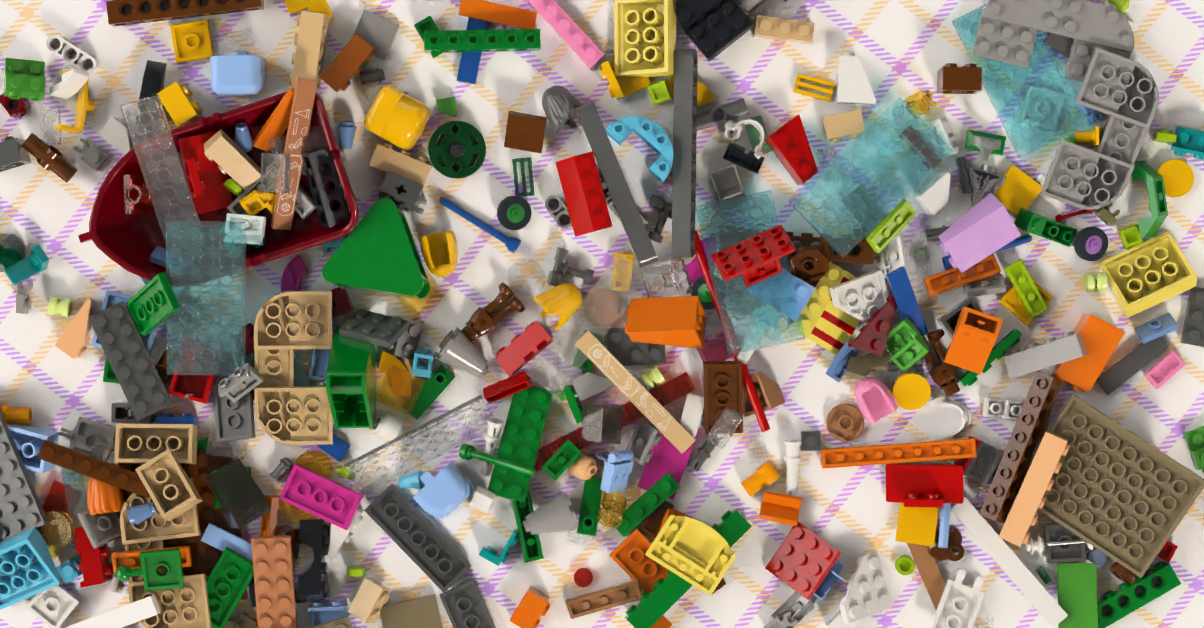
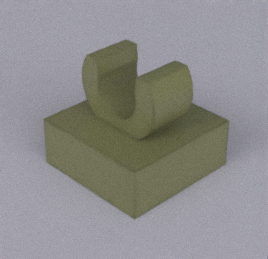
M1112 203L1099 208L1094 213L1107 226H1113L1117 221L1115 216L1120 213L1119 209L1114 213L1109 211V208L1113 205Z

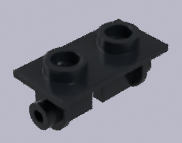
M735 142L733 144L729 143L723 159L758 174L765 158L761 156L757 159L754 151L749 150L748 154L744 153L745 147Z

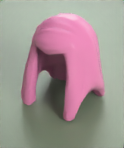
M865 377V380H860L855 388L856 400L862 415L870 424L879 421L880 418L898 409L895 396L879 379Z

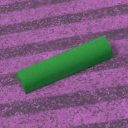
M528 489L525 503L511 500L524 563L544 559L539 534L531 535L530 531H525L523 525L525 516L534 511Z

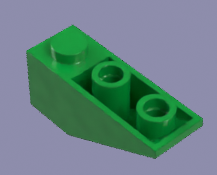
M1020 208L1014 222L1016 227L1068 247H1070L1077 231L1075 228L1024 208Z

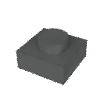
M801 431V451L821 450L820 431Z

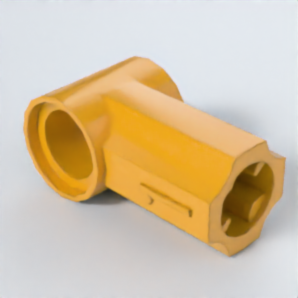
M0 405L6 423L31 424V407Z
M769 460L757 468L755 473L742 481L741 485L749 496H752L764 486L775 482L781 475Z

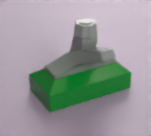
M967 130L964 149L980 152L981 162L988 164L991 154L1003 155L1006 136Z

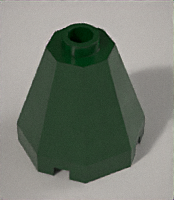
M0 234V272H4L5 268L25 258V245L17 239L15 234Z

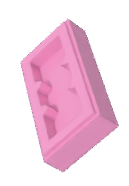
M1172 349L1143 375L1155 389H1158L1185 366L1186 363Z

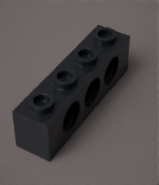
M321 145L301 152L321 226L331 228L349 221V209L343 198L344 190L340 186L339 176L333 161L334 158L329 147ZM323 163V164H324V170L321 172V171H320V166H321V164ZM328 182L329 188L326 190L325 185ZM333 200V201H334V206H333V208L331 209L330 203H331V201Z

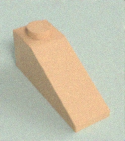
M94 299L86 300L55 344L57 348L73 359L81 358L88 349L86 346L89 343L92 326L88 317L94 314Z

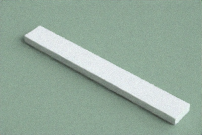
M964 497L962 504L957 503L951 508L956 517L1052 628L1068 616L966 497Z

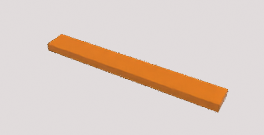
M975 438L821 449L822 469L977 457Z

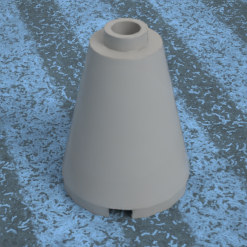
M454 327V331L451 330L438 346L441 348L440 352L435 351L434 358L438 361L474 376L483 375L488 369V361L457 327Z
M567 493L560 494L525 516V521H523L525 531H530V534L534 535L578 529L577 518L572 510V503Z

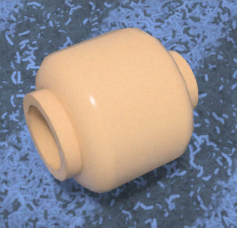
M581 453L568 467L572 476L582 480L590 479L597 471L596 460L584 453Z

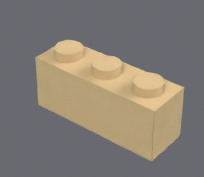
M757 15L753 37L810 45L813 39L815 23Z
M222 129L204 143L205 156L210 161L214 160L218 164L217 166L224 174L227 173L244 190L262 176L261 168Z
M384 142L383 145L377 144L369 166L386 173L391 171L425 187L432 166L429 165L430 161L421 157L418 160L411 158L412 154L401 150L400 153L394 151V146Z

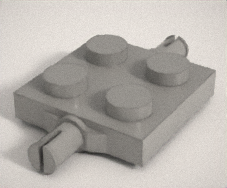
M79 417L73 431L63 427L60 429L62 432H59V435L70 438L69 448L104 461H107L111 451L115 452L114 436L116 427Z

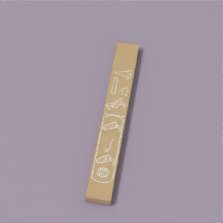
M589 330L574 343L682 454L696 441Z

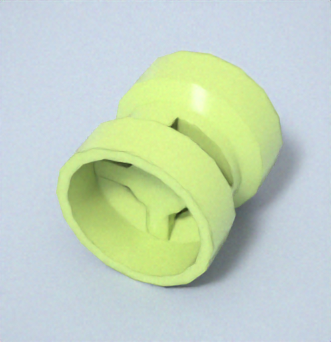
M1098 272L1096 275L1085 273V291H1106V273Z
M51 296L48 305L49 315H57L59 313L63 317H70L73 306L72 299H60L58 296Z
M658 366L652 368L648 373L644 372L641 374L649 391L653 390L658 384L666 383Z

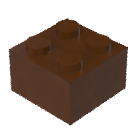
M947 63L937 71V94H976L982 91V67H977V64H965V66L957 67L956 63Z

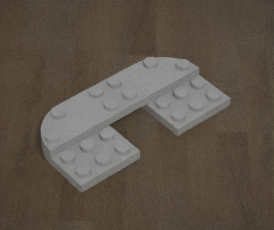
M989 0L980 15L971 55L1028 68L1037 30L1073 39L1064 78L1083 82L1095 48L1130 59L1131 53L1134 50V35L1129 22L1119 11L1112 7L1086 0Z
M1095 48L1075 103L1110 115L1099 146L1095 152L1060 139L1039 194L1088 210L1107 206L1122 195L1135 167L1134 163L1146 132L1151 126L1159 102L1158 86H1156L1153 75L1147 68L1128 58Z

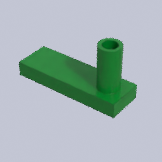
M441 364L403 408L418 420L453 381L455 376Z
M591 477L584 482L577 534L596 537L602 490H600L601 478Z

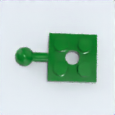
M180 548L143 551L140 553L142 568L130 569L128 566L122 565L116 570V576L121 581H126L131 576L143 575L145 591L184 588L185 586ZM163 565L167 568L168 572L161 574L158 572L157 567Z

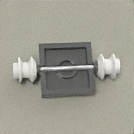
M1059 523L1044 524V540L1040 535L1037 536V539H1032L1030 536L1026 543V550L1030 551L1031 555H1033L1034 551L1042 554L1045 548L1046 563L1048 564L1086 561L1085 545L1090 550H1093L1094 547Z

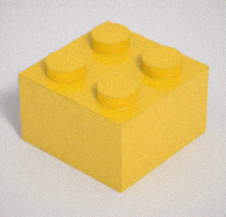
M174 82L157 93V96L177 127L199 121L198 118L204 117L202 115L203 108L192 99L193 93L188 86Z

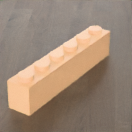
M1048 430L1045 432L1000 532V538L1019 547L1022 543H1027L1031 534L1028 532L1030 525H1035L1039 517L1036 515L1038 508H1043L1047 499L1043 496L1046 490L1050 491L1053 486L1052 476L1054 473L1058 474L1062 463L1059 462L1061 456H1066L1070 445H1067L1068 439Z

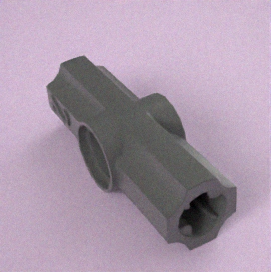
M744 98L697 113V131L749 114ZM722 110L724 112L723 119L715 120L714 112Z

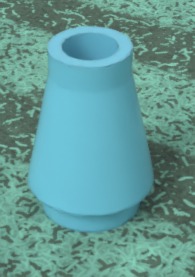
M419 470L399 476V487L422 489L425 484L420 477L425 472Z

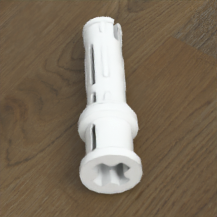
M488 418V429L484 435L486 441L484 453H490V455L495 456L497 443L502 438L500 433L501 427L504 426V421L499 418ZM482 461L480 474L491 476L493 464Z
M786 440V456L784 457L787 463L786 494L797 496L798 463L801 461L799 453L802 441Z

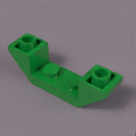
M1144 160L1135 161V167L1131 174L1132 180L1146 179L1149 210L1151 212V217L1138 219V231L1141 238L1155 236L1168 216L1163 176Z

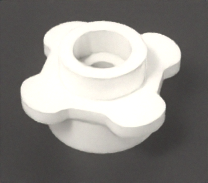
M740 124L738 128H735L733 133H730L731 130L725 127L721 137L724 140L728 139L738 142L740 131L743 129L742 125Z

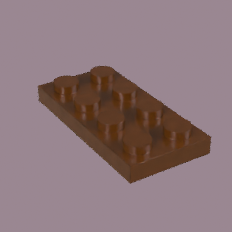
M703 361L705 434L743 433L742 361Z

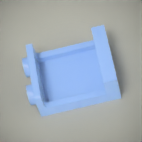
M323 601L312 602V605L308 607L310 627L349 615V612H347L348 603L343 604V601H332V604H324Z

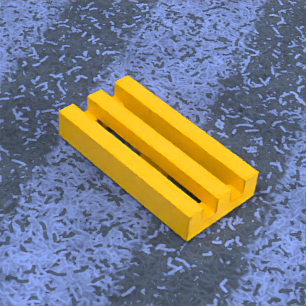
M798 73L793 92L831 102L835 83ZM804 79L807 81L829 86L830 89L800 82V80ZM802 86L820 92L828 93V96L826 97L804 90L798 89V87Z

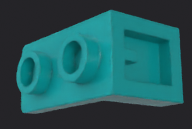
M38 244L32 247L30 256L5 268L4 273L12 285H17L46 270L49 258Z
M514 529L500 555L497 554L498 551L493 547L487 546L486 548L483 546L479 556L497 566L501 562L505 563L510 554L507 552L510 545L514 547L519 538L516 535L518 530Z

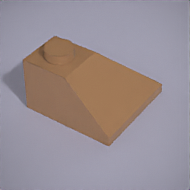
M762 372L751 374L764 411L786 403L778 383ZM742 381L743 415L746 417L755 413Z

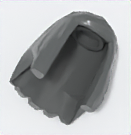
M555 85L546 89L542 96V107L553 133L557 134L562 124H567L572 129L577 128L576 123L570 116V111L582 106V104L563 86Z

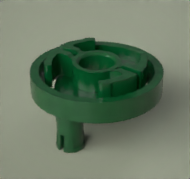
M451 121L435 130L429 141L428 154L432 165L442 175L453 179H463L476 173L483 165L486 157V143L482 134L473 125L463 121ZM455 143H461L465 147L464 154L458 158L453 157L450 152L451 146Z

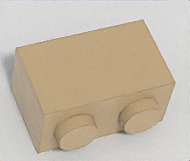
M861 109L821 118L826 141L831 140V143L843 141L842 137L850 136V139L860 138L861 134L866 132Z
M364 578L347 612L365 623H374L380 616L382 606L388 601L391 589L373 578Z

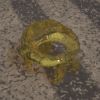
M923 90L910 95L904 100L905 110L918 120L921 114L929 113V105L937 106L931 99L933 93L930 90Z

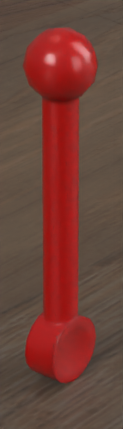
M1084 209L1065 215L1059 214L1055 216V220L1061 222L1065 218L1087 212L1093 213L1094 209Z

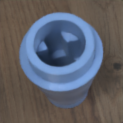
M340 121L338 125L340 148L352 149L357 128L354 121Z
M243 122L236 124L235 143L245 153L251 151L253 141L247 124Z
M153 502L132 506L129 510H126L131 525H138L157 513Z

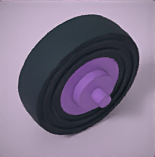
M1090 226L1082 229L1074 241L1076 254L1086 261L1100 259L1108 248L1106 233L1097 227Z

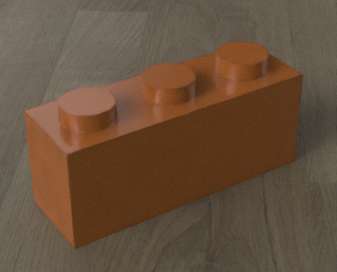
M356 33L319 78L335 92L345 91L351 85L350 79L353 76L357 77L364 68L361 66L365 61L369 63L376 55L374 53L376 47L363 35Z

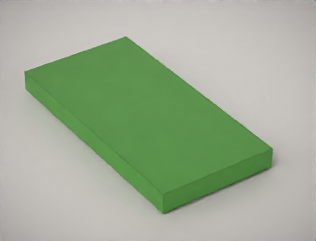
M1057 563L1058 604L1068 615L1058 624V628H1098L1096 563Z

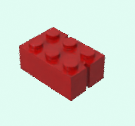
M189 337L183 338L179 355H186V358H178L168 394L182 398L189 397L190 400L204 404L210 403L224 347Z

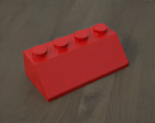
M593 151L555 162L575 237L613 227Z

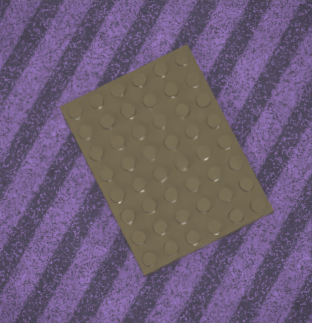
M1073 394L1049 430L1068 439L1067 445H1070L1066 456H1061L1059 462L1062 463L1058 474H1053L1051 479L1054 481L1050 491L1046 490L1043 497L1047 499L1043 508H1038V510L1142 578L1203 490L1204 478ZM1038 448L1036 449V451L1034 452V454H1033L1032 457H1031V460H1030L1029 465H1028V467H1027V470H1026V472H1025V474H1024V477H1023V479H1022V482H1021V484H1020V487H1019V489H1018V492H1019V490H1020V488H1021V486H1022V483H1023V481H1024V479H1025V477H1026V475H1027V472H1028V470H1029V468H1030V466H1031V463H1032V461H1033V459H1034V457H1035V454H1036Z

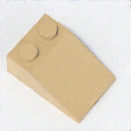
M170 449L135 469L159 513L165 520L171 521L203 501L194 484Z

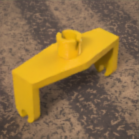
M62 70L61 75L69 70ZM89 79L78 91L75 127L57 124L55 125V130L75 134L83 132L86 110L93 112L95 107L92 105L95 104V100L88 99Z

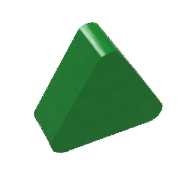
M388 198L379 199L322 269L324 279L338 287L416 300L425 298L430 291V283L404 211L399 209Z
M336 327L326 371V391L335 429H375L376 345L340 336L339 329L341 327Z

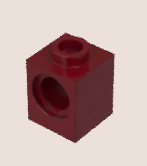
M4 93L0 95V103L11 117L21 118L28 113L27 110L31 106L25 98L17 99L19 105L16 109H13L12 102L15 99L4 96Z

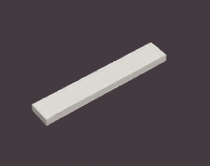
M155 595L64 628H121L161 612Z

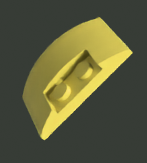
M675 515L669 516L645 553L649 558L710 596L736 558L727 541L716 530L697 519Z

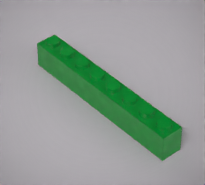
M727 510L721 516L723 520L718 525L715 523L711 526L727 541L730 548L752 527L737 510ZM667 570L668 575L663 579L660 577L653 584L654 588L650 592L646 591L639 598L640 602L636 606L632 605L625 612L627 615L624 618L634 628H651L693 585L672 571Z

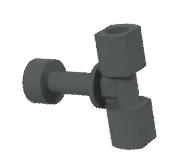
M653 194L648 205L659 209L658 214H660V218L654 231H649L648 235L651 240L661 244L664 237L661 235L668 218L672 219V204L665 202L666 199Z
M558 247L554 257L553 271H550L546 284L556 287L561 276L565 277V274L584 279L583 283L590 285L594 270L587 268L585 272L569 267V262H566L569 250Z

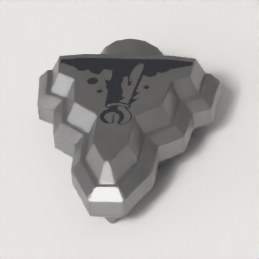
M982 164L981 168L969 166L968 172L971 181L969 185H971L973 190L971 195L972 208L991 192L995 194L998 187L1003 186L1006 176L996 173V167Z

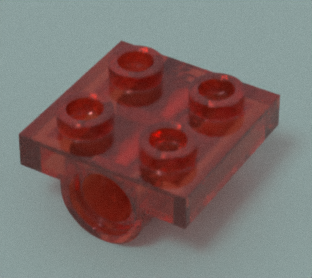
M123 175L122 186L125 198L123 203L125 214H152V204L158 203L161 199L159 187L151 185L150 175Z

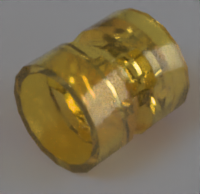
M604 493L601 502L603 508L599 509L597 521L608 527H620L623 518L622 513L625 511L628 500L617 493Z

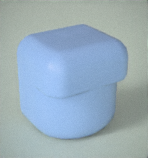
M237 51V55L210 56L211 88L216 94L247 97L261 92L267 78L265 58L260 55H248V51Z
M451 461L435 477L427 470L420 477L425 486L413 499L425 512L438 519H443L472 493L473 484Z

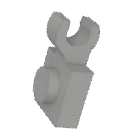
M28 281L27 288H23V282L17 284L16 313L28 314V310L31 309L32 302L28 292L33 288L32 281Z

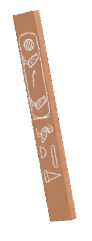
M297 77L270 226L272 229L291 230L303 166L301 152H304L306 149L318 82L316 79Z

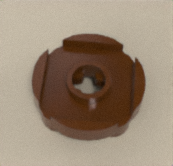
M815 244L803 246L791 253L790 270L795 277L804 278L808 282L817 281L824 277L829 267V259L820 246ZM808 261L813 262L812 266H809V264L805 263Z

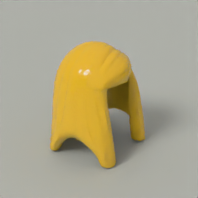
M454 231L430 233L421 237V252L429 271L438 277L448 276L456 268L458 246Z
M570 283L560 284L533 298L544 309L540 314L542 318L547 315L559 316V321L551 326L554 331L560 329L579 310L583 300L580 289Z

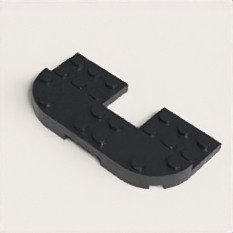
M677 0L676 15L681 28L709 62L754 27V23L734 0Z

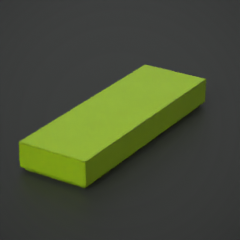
M902 199L865 238L874 252L880 253L916 215V212L906 199Z
M1021 259L1003 268L1031 318L1049 309Z

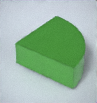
M455 97L436 99V103L443 113L457 117Z

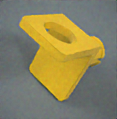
M1095 126L1092 131H1075V143L1093 142L1094 147H1098L1100 143L1099 134L1103 127Z

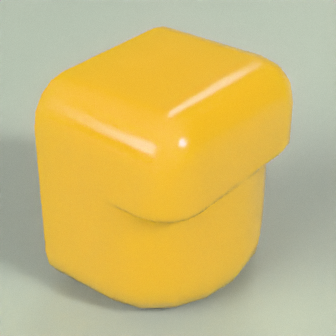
M388 85L380 90L365 117L364 124L366 129L403 150H410L424 133L431 113L424 103Z

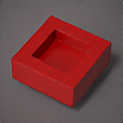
M1167 540L1157 557L1169 563L1178 546Z

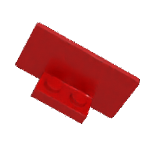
M216 131L178 140L194 210L197 215L227 208L233 202L230 190L224 186L227 175L220 171L217 166L218 164L214 160L210 161L204 154V143L215 135Z
M778 225L712 254L711 258L724 281L742 275L746 287H749L781 273L782 269L779 258L796 251V248L783 226Z
M886 464L885 466L886 502L904 503V507L943 508L944 503L962 504L964 502L963 465Z

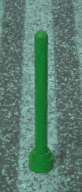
M466 443L459 449V456L462 459L470 460L475 458L533 476L536 474L534 468L476 451L474 446Z

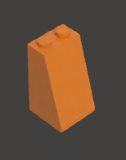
M698 296L631 298L630 306L627 307L628 323L625 324V333L628 334L632 342L703 349L707 315Z
M1082 314L1074 329V334L1081 333L1088 355L1057 364L1051 373L1056 379L1062 380V385H1065V383L1072 385L1071 389L1079 394H1082V392L1089 393L1125 334V331L1093 314Z

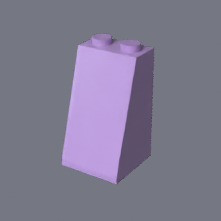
M991 192L938 237L942 242L939 244L944 254L948 253L951 257L948 259L953 269L958 268L962 273L1015 240L1021 234L1004 205Z

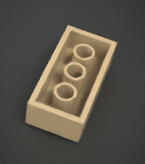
M302 10L301 14H298L296 24L299 26V31L294 37V45H297L296 53L292 54L291 60L294 69L289 75V84H292L291 88L295 89L297 77L309 78L318 81L316 92H320L321 78L319 77L323 72L330 15Z
M116 424L114 462L120 464H145L162 452L170 449L179 464H196L198 426L194 424Z

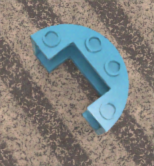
M631 116L619 119L605 129L607 135L619 146L633 131L660 156L651 165L649 172L660 182L664 183L672 168L673 147L669 136L660 125L644 117Z

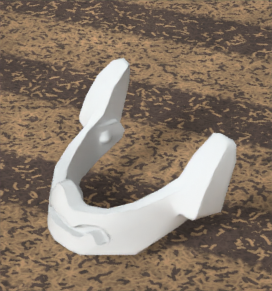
M730 119L725 125L728 130H734L743 123L745 125L751 124L759 131V139L761 141L754 150L755 157L759 159L765 153L762 150L765 140V131L762 124L754 119H743L738 122H733Z
M944 396L929 401L931 407L952 406L957 408L961 412V419L963 420L962 426L956 432H950L946 437L938 441L954 440L955 436L964 432L971 423L972 418L969 408L959 401H946Z

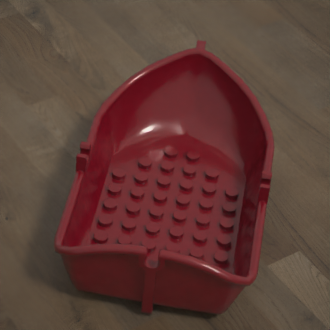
M284 92L223 113L216 112L212 116L198 118L199 121L151 136L134 146L110 170L100 186L91 211L89 232L78 235L80 243L93 241L96 247L115 263L144 279L152 280L157 274L165 272L171 285L188 286L202 284L349 234L355 228L358 221V205L344 163L348 160L346 154L339 150L323 100L315 93L305 151L321 145L329 147L334 158L333 161L339 176L340 186L344 190L343 198L349 209V221L327 228L321 226L317 209L304 220L294 210L291 230L272 229L270 227L272 214L266 207L256 215L266 217L264 236L267 244L259 248L243 251L240 254L231 255L225 246L221 227L226 225L227 213H232L227 208L198 215L195 213L178 140L211 131L218 132L222 129L235 142V125L243 122L247 124L252 141H254L286 94ZM288 127L271 152L253 146L251 151L246 152L261 168L262 173L284 153ZM303 162L299 184L314 200ZM322 163L321 166H320V171H321V172L324 170V164H323V163ZM328 182L325 185L326 190L329 188ZM277 187L271 193H277ZM231 192L232 201H234L238 196ZM332 200L331 203H330L331 209H332L333 206H334V201H333V200ZM158 246L192 258L193 262L187 273L183 274L150 262V255Z

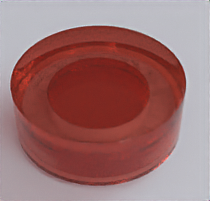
M582 567L576 570L574 574L576 585L587 587L592 583L593 574L588 568Z

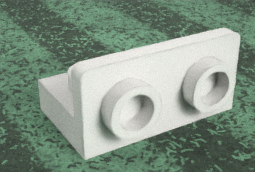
M897 236L880 253H877L881 258L879 269L883 271L884 278H886V274L901 266L906 269L908 274L902 236Z

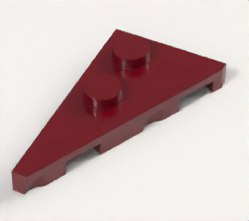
M893 294L888 296L884 306L881 309H877L867 324L859 330L860 334L854 341L848 343L849 347L878 356L883 355L897 310Z

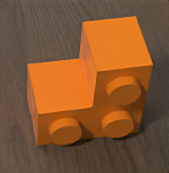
M530 586L509 621L520 628H537L541 621L539 620L540 616H545L550 608V597Z

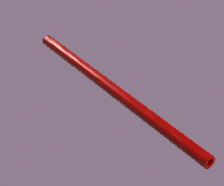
M695 230L696 258L735 361H739L737 357L741 352L740 345L697 230ZM742 363V381L761 432L768 431L771 428L747 364Z

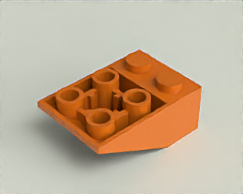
M962 307L944 362L981 374L998 337L1003 319L968 307Z

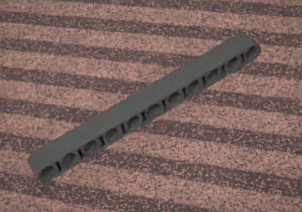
M676 49L674 55L672 256L674 258L694 257L698 75V55L696 49Z

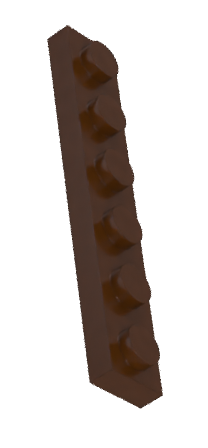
M46 439L43 441L37 458L143 497H149V493L137 472Z

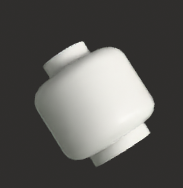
M386 414L378 418L374 430L378 437L394 442L397 438L400 439L405 429L402 428L401 419Z

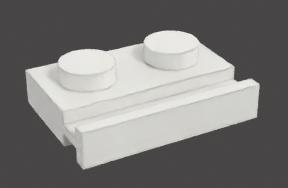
M227 213L224 241L263 245L266 217Z

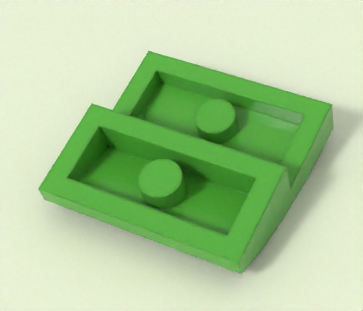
M907 317L889 332L885 345L893 354L890 359L903 372L930 350L922 335Z

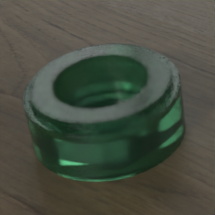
M1042 565L1036 568L1035 571L1045 584L1053 581Z

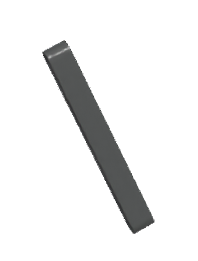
M592 101L575 108L640 268L658 261L656 252L594 102Z

